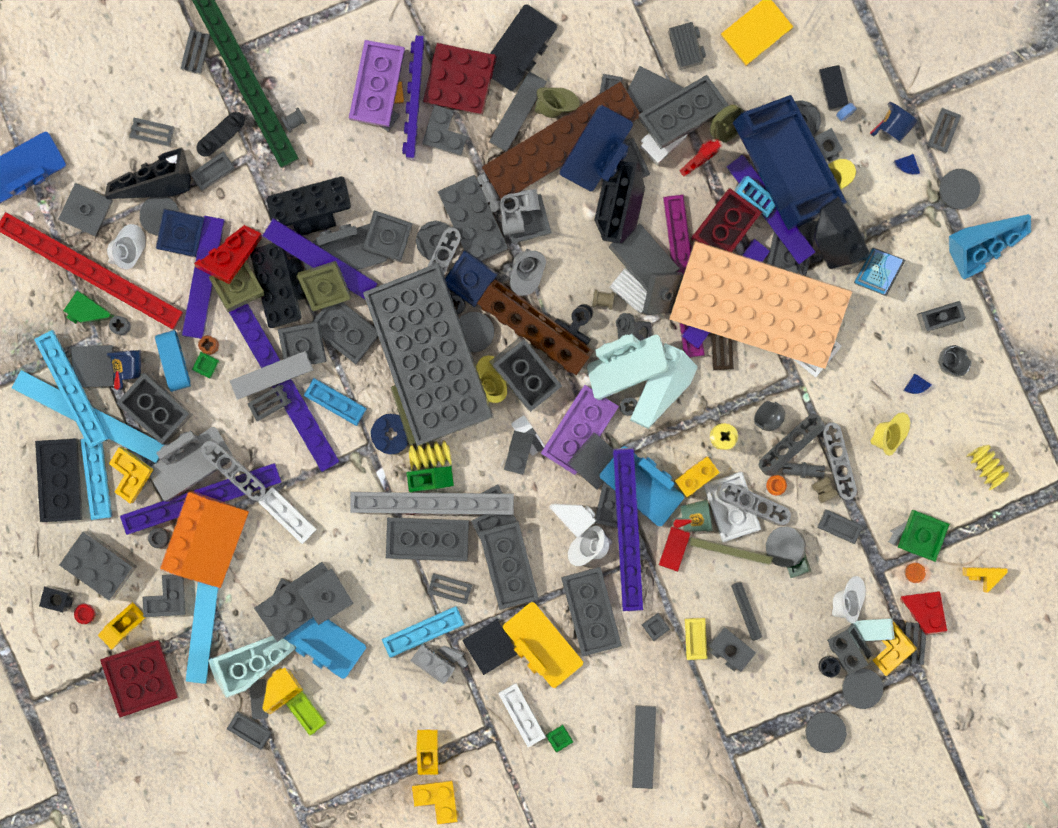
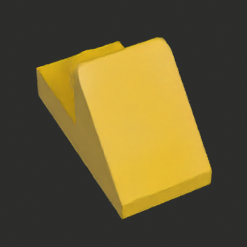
M963 567V576H968L969 580H981V577H983V592L988 593L1008 573L1007 568Z

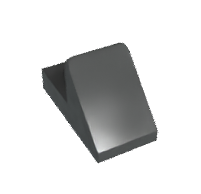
M514 430L504 470L524 475L534 435Z

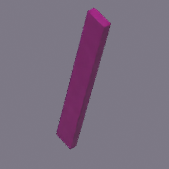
M684 194L663 197L670 256L679 267L678 272L684 273L691 254ZM679 323L682 335L688 325ZM681 337L683 351L689 358L705 356L703 343L697 349Z

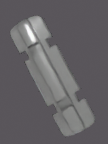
M485 173L479 175L477 181L479 185H482L481 190L487 203L490 202L491 212L499 211L500 201H497L498 196L492 183H489L490 180Z

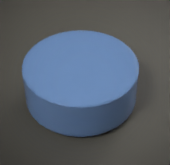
M849 103L837 113V118L842 122L850 117L857 108L853 103Z

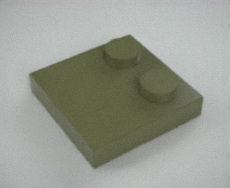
M245 261L230 284L212 275L209 276V280L227 313L264 296V291L247 261Z
M336 261L299 272L297 275L312 311L351 299V294Z

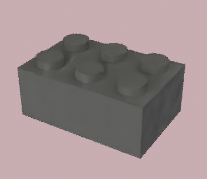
M521 336L489 361L530 412L562 387L528 342Z
M143 373L116 403L162 445L167 444L193 415L148 373Z
M89 531L81 533L59 564V566L108 601L116 597L137 567V565Z

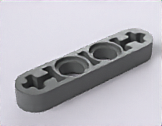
M811 414L760 459L758 464L761 471L767 476L778 472L823 431L825 424L821 417L817 414ZM803 434V439L796 442L795 438L798 435ZM782 449H789L785 455H780Z

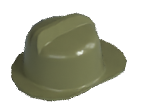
M543 87L539 88L536 93L538 99L535 112L543 114L548 118H556L562 112L575 111L580 105L576 94L565 88Z

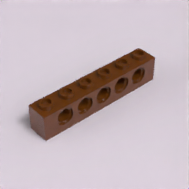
M496 279L489 285L477 303L483 311L494 315L501 324L509 326L514 330L515 334L527 339L534 348L545 352L551 360L563 365L564 369L569 373L577 375L594 352L592 348ZM498 301L504 303L505 308H502ZM515 313L519 314L522 320L517 319ZM531 325L537 327L538 332L534 331ZM548 337L552 338L555 341V344L550 343L548 341ZM564 350H569L572 356L567 355Z

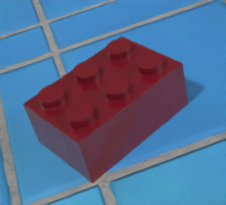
M729 188L691 237V240L732 252L762 212Z

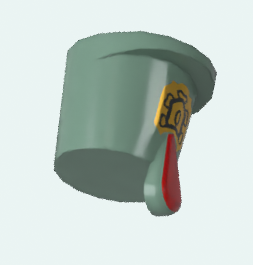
M708 500L680 506L682 518H675L673 520L675 528L684 527V532L712 531Z

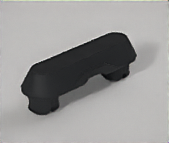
M240 112L230 113L213 130L206 134L197 143L196 149L198 154L208 157L228 142L244 126L245 118Z

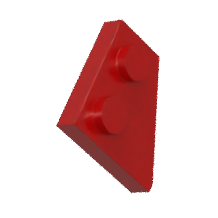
M940 591L900 597V601L906 605L911 612V616L920 624V628L925 635L947 632Z

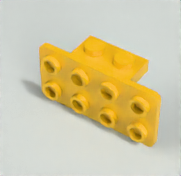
M530 602L503 625L504 631L514 641L516 646L514 648L515 652L520 658L525 657L529 661L527 664L529 669L534 674L538 672L540 676L542 675L552 688H556L583 665V660L534 602Z

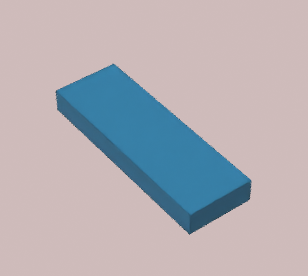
M313 378L304 394L308 399L355 426L359 424L367 408Z

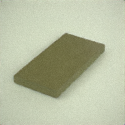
M691 537L690 546L770 565L773 559L772 556Z

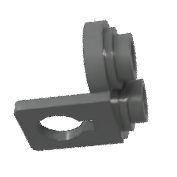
M622 313L616 320L618 340L622 336L630 334L639 341L652 336L651 322H635V318L630 313ZM643 326L647 330V336L645 338L642 336V334H639V330H641Z

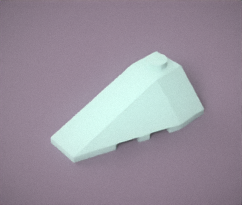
M664 343L663 348L669 368L666 372L647 380L630 421L647 429L690 386L698 368L684 351L667 343Z
M272 635L208 659L217 684L227 698L247 690L254 682L265 675L267 671L295 650V646L285 639L277 642Z

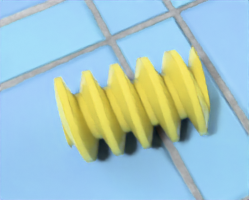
M726 423L716 425L710 432V442L717 449H731L738 440L737 430L732 425ZM720 433H727V441L720 440L722 437Z
M442 440L441 446L438 445L437 441H434L433 448H431L429 443H426L425 449L420 445L417 447V450L414 449L413 445H410L409 459L411 471L414 465L420 470L422 464L428 469L430 462L434 468L437 467L438 461L442 466H445L446 460L452 465L450 448L445 440Z
M989 444L976 448L967 454L966 457H974L970 463H978L975 471L983 470L979 477L987 476L984 484L991 483L992 485L988 490H992L1002 484L1009 476V473L1002 472L1004 465L997 466L1000 462L999 458L992 459L995 456V452H988L991 448Z

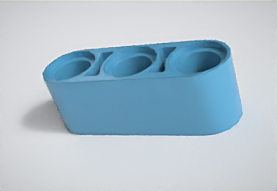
M176 330L155 335L170 392L191 387Z

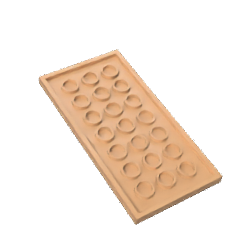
M695 241L669 319L825 369L852 291Z

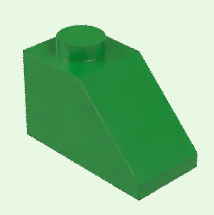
M80 291L74 294L63 310L68 314L66 318L75 324L77 322L85 324L108 320L114 317L112 313Z
M451 466L406 472L409 492L454 486Z

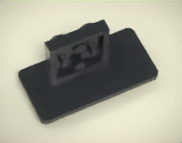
M525 4L490 53L497 56L492 79L509 91H514L527 71L530 73L536 65V58L539 55L542 56L547 50L548 45L546 44L557 30V24L530 5Z
M343 176L277 193L266 198L270 220L274 218L285 226L293 225L295 231L300 235H308L337 226L333 213L351 208L350 197Z
M274 243L255 248L250 256L256 279L264 291V296L261 297L268 327L276 328L300 320L302 316L298 301L307 299L297 277L298 273L303 271L300 259L288 260L286 251Z

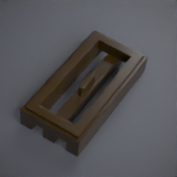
M711 333L713 371L734 369L732 339L727 338L729 365H725L723 336L719 335L721 366H717L716 335Z

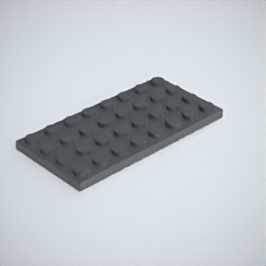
M439 263L363 292L417 446L494 418Z

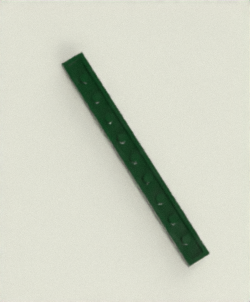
M192 0L280 168L282 169L296 162L299 158L216 1Z

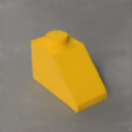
M132 602L106 624L97 636L112 650L146 617H143V612Z
M287 668L277 669L272 673V677L268 679L263 710L268 714L274 713L303 691V688L292 672Z
M417 730L416 754L418 775H438V730Z

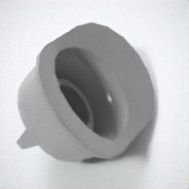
M526 249L515 256L510 286L516 294L528 295L537 289L546 265L545 257L541 252Z

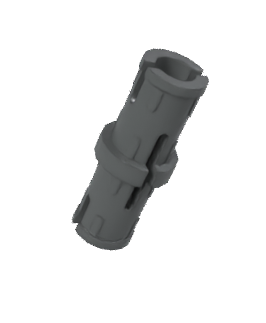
M806 462L801 464L786 463L783 468L790 469L782 470V475H797L800 478H805L806 476L824 478L825 472L816 471H825V466L808 465Z

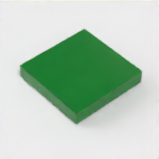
M911 510L898 548L936 562L950 524L916 510Z

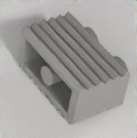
M425 644L420 646L411 659V662L443 685L455 670V665H452V662L445 661L442 655L439 656L438 653L432 651V648L429 649V646H425Z

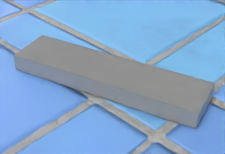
M304 351L230 380L236 399L239 400L313 371V367L307 352Z

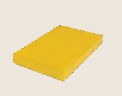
M762 0L723 31L720 36L743 64L747 66L789 32L793 25L772 0Z

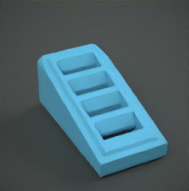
M745 176L734 190L760 210L761 214L766 218L776 207L769 192L749 176ZM747 184L750 185L749 189L744 194L742 191L747 186ZM754 189L757 190V192H756L755 195L752 197V199L749 198V196H750V194L753 192V190H754ZM762 194L764 197H763V198L761 199V201L757 204V203H756V200H757V199L759 198V196ZM769 199L771 202L763 209L762 206Z

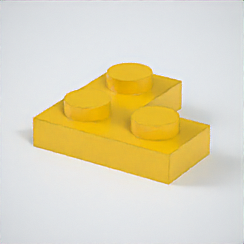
M118 447L109 462V465L124 475L115 493L131 504L138 497L154 469L124 447Z
M894 621L895 639L881 640L887 648L872 660L885 676H888L917 650L915 645Z
M453 780L412 785L414 807L435 804L437 824L458 822Z

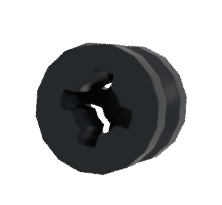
M825 656L820 659L818 668L824 676L832 678L839 674L841 665L834 657Z

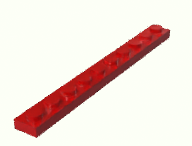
M5 212L0 220V233L172 330L176 327L184 312L9 213Z

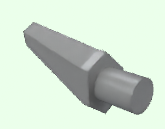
M907 521L890 530L893 534L888 541L889 543L896 546L898 540L902 537Z
M442 646L438 649L452 663L456 661L462 669L468 665V662L463 657L464 652L447 646Z

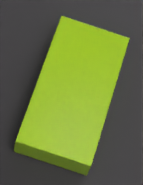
M303 691L286 703L309 736L327 723Z

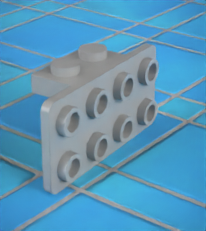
M211 427L199 436H196L192 431L182 433L177 440L165 444L157 452L160 461L151 466L154 470L150 477L164 501L172 500L218 470L201 453V447L206 440H215L232 455L216 427ZM214 445L205 446L207 448V454L212 452L216 456V458L213 459L214 461H217L218 457L221 454H223L222 451H220L219 454H217L214 451ZM229 458L221 459L220 466L223 467L231 460Z

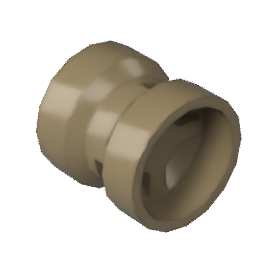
M829 476L811 485L813 490L818 493L820 503L826 502L838 495L837 490L831 485L832 481Z

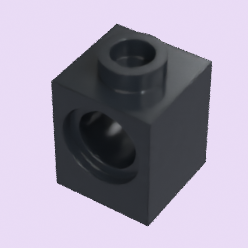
M49 585L44 586L39 607L62 613L66 612L73 603L72 591ZM55 594H59L62 598L60 605L55 604L53 601Z

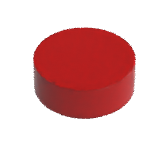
M81 604L74 610V618L80 624L92 622L96 615L94 607L90 604Z

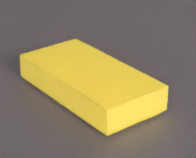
M705 618L684 619L686 659H707Z

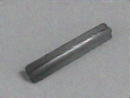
M741 582L732 584V590L751 639L755 641L762 638L743 584Z

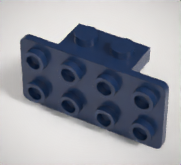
M599 105L561 167L560 175L588 191H593L601 178L608 181L610 177L615 175L620 160H623L628 153L629 146L624 140L633 127V122L606 106Z

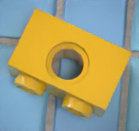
M705 456L676 478L674 483L683 495L688 497L720 472L708 456Z

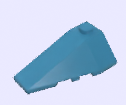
M1027 214L967 227L950 235L949 252L961 277L965 280L986 268L985 264L993 258L998 259L1001 256L1000 252L1006 247H1013L1031 232V215Z

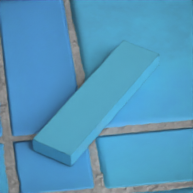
M80 439L91 520L112 517L103 442L93 448H89L85 439Z
M457 606L389 635L383 638L382 642L389 658L465 624Z

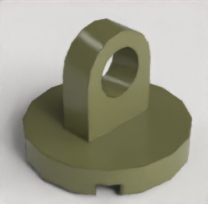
M729 105L723 108L714 119L710 120L712 123L710 126L711 136L723 143L734 139L739 134L732 122L745 110L738 105Z

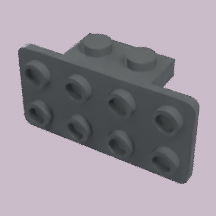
M346 224L339 227V231L333 233L331 230L321 232L320 237H316V240L312 241L356 270L387 261L385 257L361 250L369 224L361 227ZM304 262L306 270L313 268Z

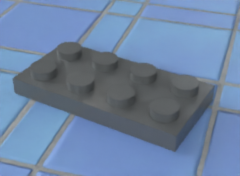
M705 75L640 113L638 118L659 148L663 149L714 119L723 108L729 105L708 75Z
M475 175L437 191L453 227L460 231V242L464 251L466 250L480 261H484L508 250L507 244Z
M387 517L386 558L468 561L469 520Z
M518 520L479 530L499 610L538 600Z
M323 562L254 608L277 642L313 618L297 590L328 571Z
M601 567L561 577L582 657L622 646Z

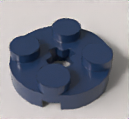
M385 414L376 419L371 428V440L376 449L385 454H397L403 451L409 443L400 416L397 414ZM389 428H393V431L397 432V436H394L393 440H389V437L385 435L386 432H389Z

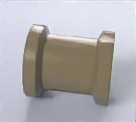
M594 289L592 307H608L609 310H612L615 292L603 293Z

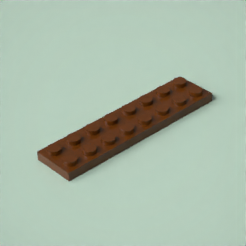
M621 81L584 103L575 111L568 113L482 166L501 200L505 195L521 192L563 166L599 105L606 106L632 122L638 120L640 112Z

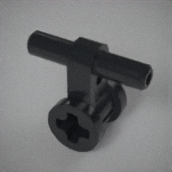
M581 304L572 312L571 318L573 322L571 326L556 318L554 322L586 345L590 343L591 338L578 331L581 326L587 324L593 317V310L589 305ZM581 311L585 313L584 318L580 317Z

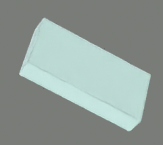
M892 618L857 620L853 623L864 641L895 639Z

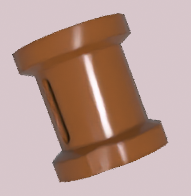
M206 335L199 340L198 347L203 353L212 355L218 351L219 342L216 338ZM208 340L209 342L213 343V346L210 347V350L204 347V344H207Z

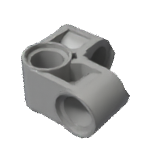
M536 189L508 194L502 198L500 211L504 236L523 233L524 224L521 213L540 210ZM512 200L515 203V207L508 210L504 207V202Z

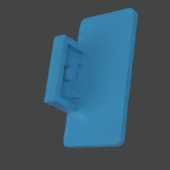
M634 453L637 510L655 525L663 526L683 501L684 495L674 487L675 483L671 481L672 476L664 470L660 472L656 468L657 464L648 457L646 459L639 458ZM612 458L599 477L615 490L614 458Z
M312 618L283 638L296 647L295 652L304 658L308 655L313 659L312 663L320 669L323 667L327 668L341 679H345L366 649L365 644L329 619L318 625L315 619Z

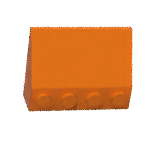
M193 490L189 491L160 569L180 577L221 588L249 511Z

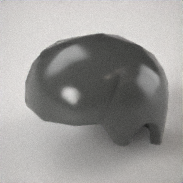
M957 345L946 346L940 352L938 363L944 373L949 376L958 377L964 376L969 371L972 361L968 358L965 349Z
M766 401L756 411L754 423L764 431H774L784 422L786 412L779 403Z

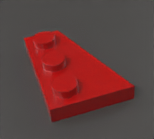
M710 139L704 143L698 153L679 170L682 176L685 177L717 155L722 147L719 140L717 139L713 142Z
M244 225L226 238L225 243L217 249L213 248L208 252L209 255L202 260H197L194 265L196 268L230 284L263 238L262 234Z

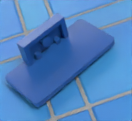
M42 132L0 156V203L15 195L18 196L25 193L27 188L32 185L41 184L45 181V178L66 166L65 160L48 132Z

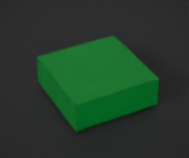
M200 352L192 370L211 379L220 361Z
M563 724L545 735L556 753L573 743Z

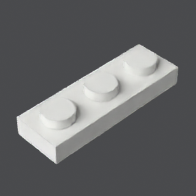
M274 487L258 501L301 544L317 530Z
M517 683L498 692L527 747L546 738Z

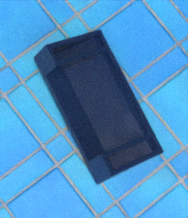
M792 95L745 111L732 122L788 230L820 216V208L837 197L841 199L843 204L847 203Z

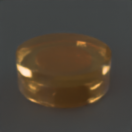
M913 562L905 567L904 575L908 581L919 583L925 578L926 571L923 565Z

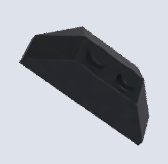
M620 161L615 175L610 177L608 181L603 180L594 220L601 238L605 242L622 244L637 228L645 192L639 163Z
M837 197L822 206L819 212L820 216L817 221L814 239L829 269L851 270L867 260L870 254L855 220L841 199Z

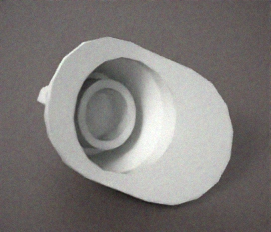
M134 224L124 226L117 237L110 242L107 248L108 262L110 264H115L126 270L135 265L146 243L145 234L139 226Z
M592 526L571 543L568 559L574 566L585 565L592 559H601L607 554L612 540L604 534L601 527Z
M853 576L848 581L845 589L834 595L832 610L834 617L846 618L849 623H855L858 620L865 599V584L862 578Z

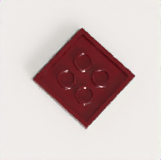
M437 43L423 102L483 116L497 56Z
M160 639L100 659L119 718L179 698Z

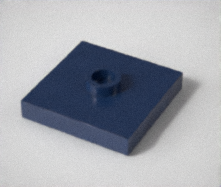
M163 208L155 248L196 257L204 216Z
M465 250L446 276L445 281L448 289L475 307L498 273Z

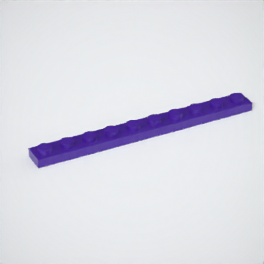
M248 303L229 312L261 368L281 361ZM290 379L272 386L274 389L279 385H283V391L287 393L286 397L292 402L284 408L321 472L339 463V459L293 380Z

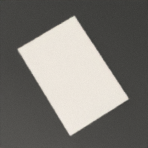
M742 471L703 485L722 542L761 530L757 516L721 501L717 497L716 490L722 483H733L748 490ZM728 488L723 489L725 497L727 495L736 496L737 494L730 493ZM746 494L741 495V504L744 506L748 505L749 497Z

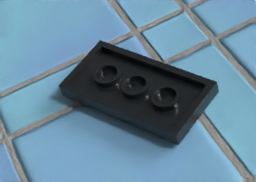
M78 438L35 441L40 523L82 520Z

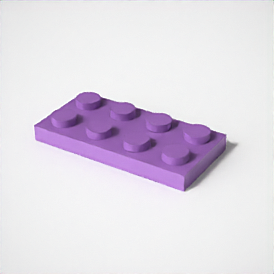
M369 40L364 41L349 120L384 127L390 126L405 47Z
M584 385L541 454L576 475L577 472L567 463L593 432L600 437L619 406L607 398L597 400L594 397L593 390Z

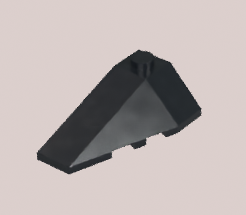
M183 148L165 152L157 156L159 160L149 165L147 162L142 164V168L135 173L127 172L108 182L105 192L106 199L171 197L190 191L191 175Z

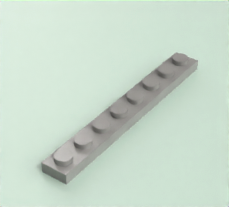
M350 492V513L513 515L514 494Z

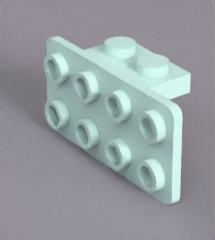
M632 334L624 335L619 340L606 343L596 349V355L599 359L587 365L593 394L597 400H601L666 372L669 368L659 335H653L639 341Z

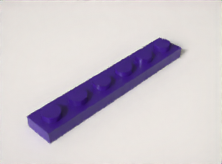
M417 35L415 36V41H411V53H414V60L409 63V73L412 74V82L408 81L407 94H411L410 102H406V114H409V121L404 124V134H407V142H403L402 154L406 155V159L415 161L425 42L424 36Z

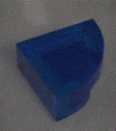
M914 154L893 161L897 169L906 174H920Z
M913 374L903 391L909 394H918L929 389L932 384Z

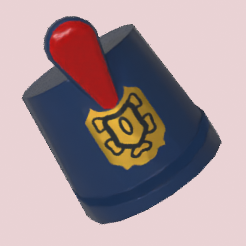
M889 102L887 104L889 110L886 116L870 134L874 137L880 130L893 141L900 143L918 121L898 105Z
M141 350L106 353L111 361L114 389L122 390V380L135 379L141 376Z

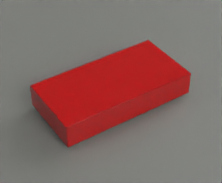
M671 526L658 565L678 572L691 533Z

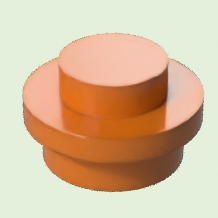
M774 475L767 480L766 488L770 494L778 496L785 492L787 483L782 476Z

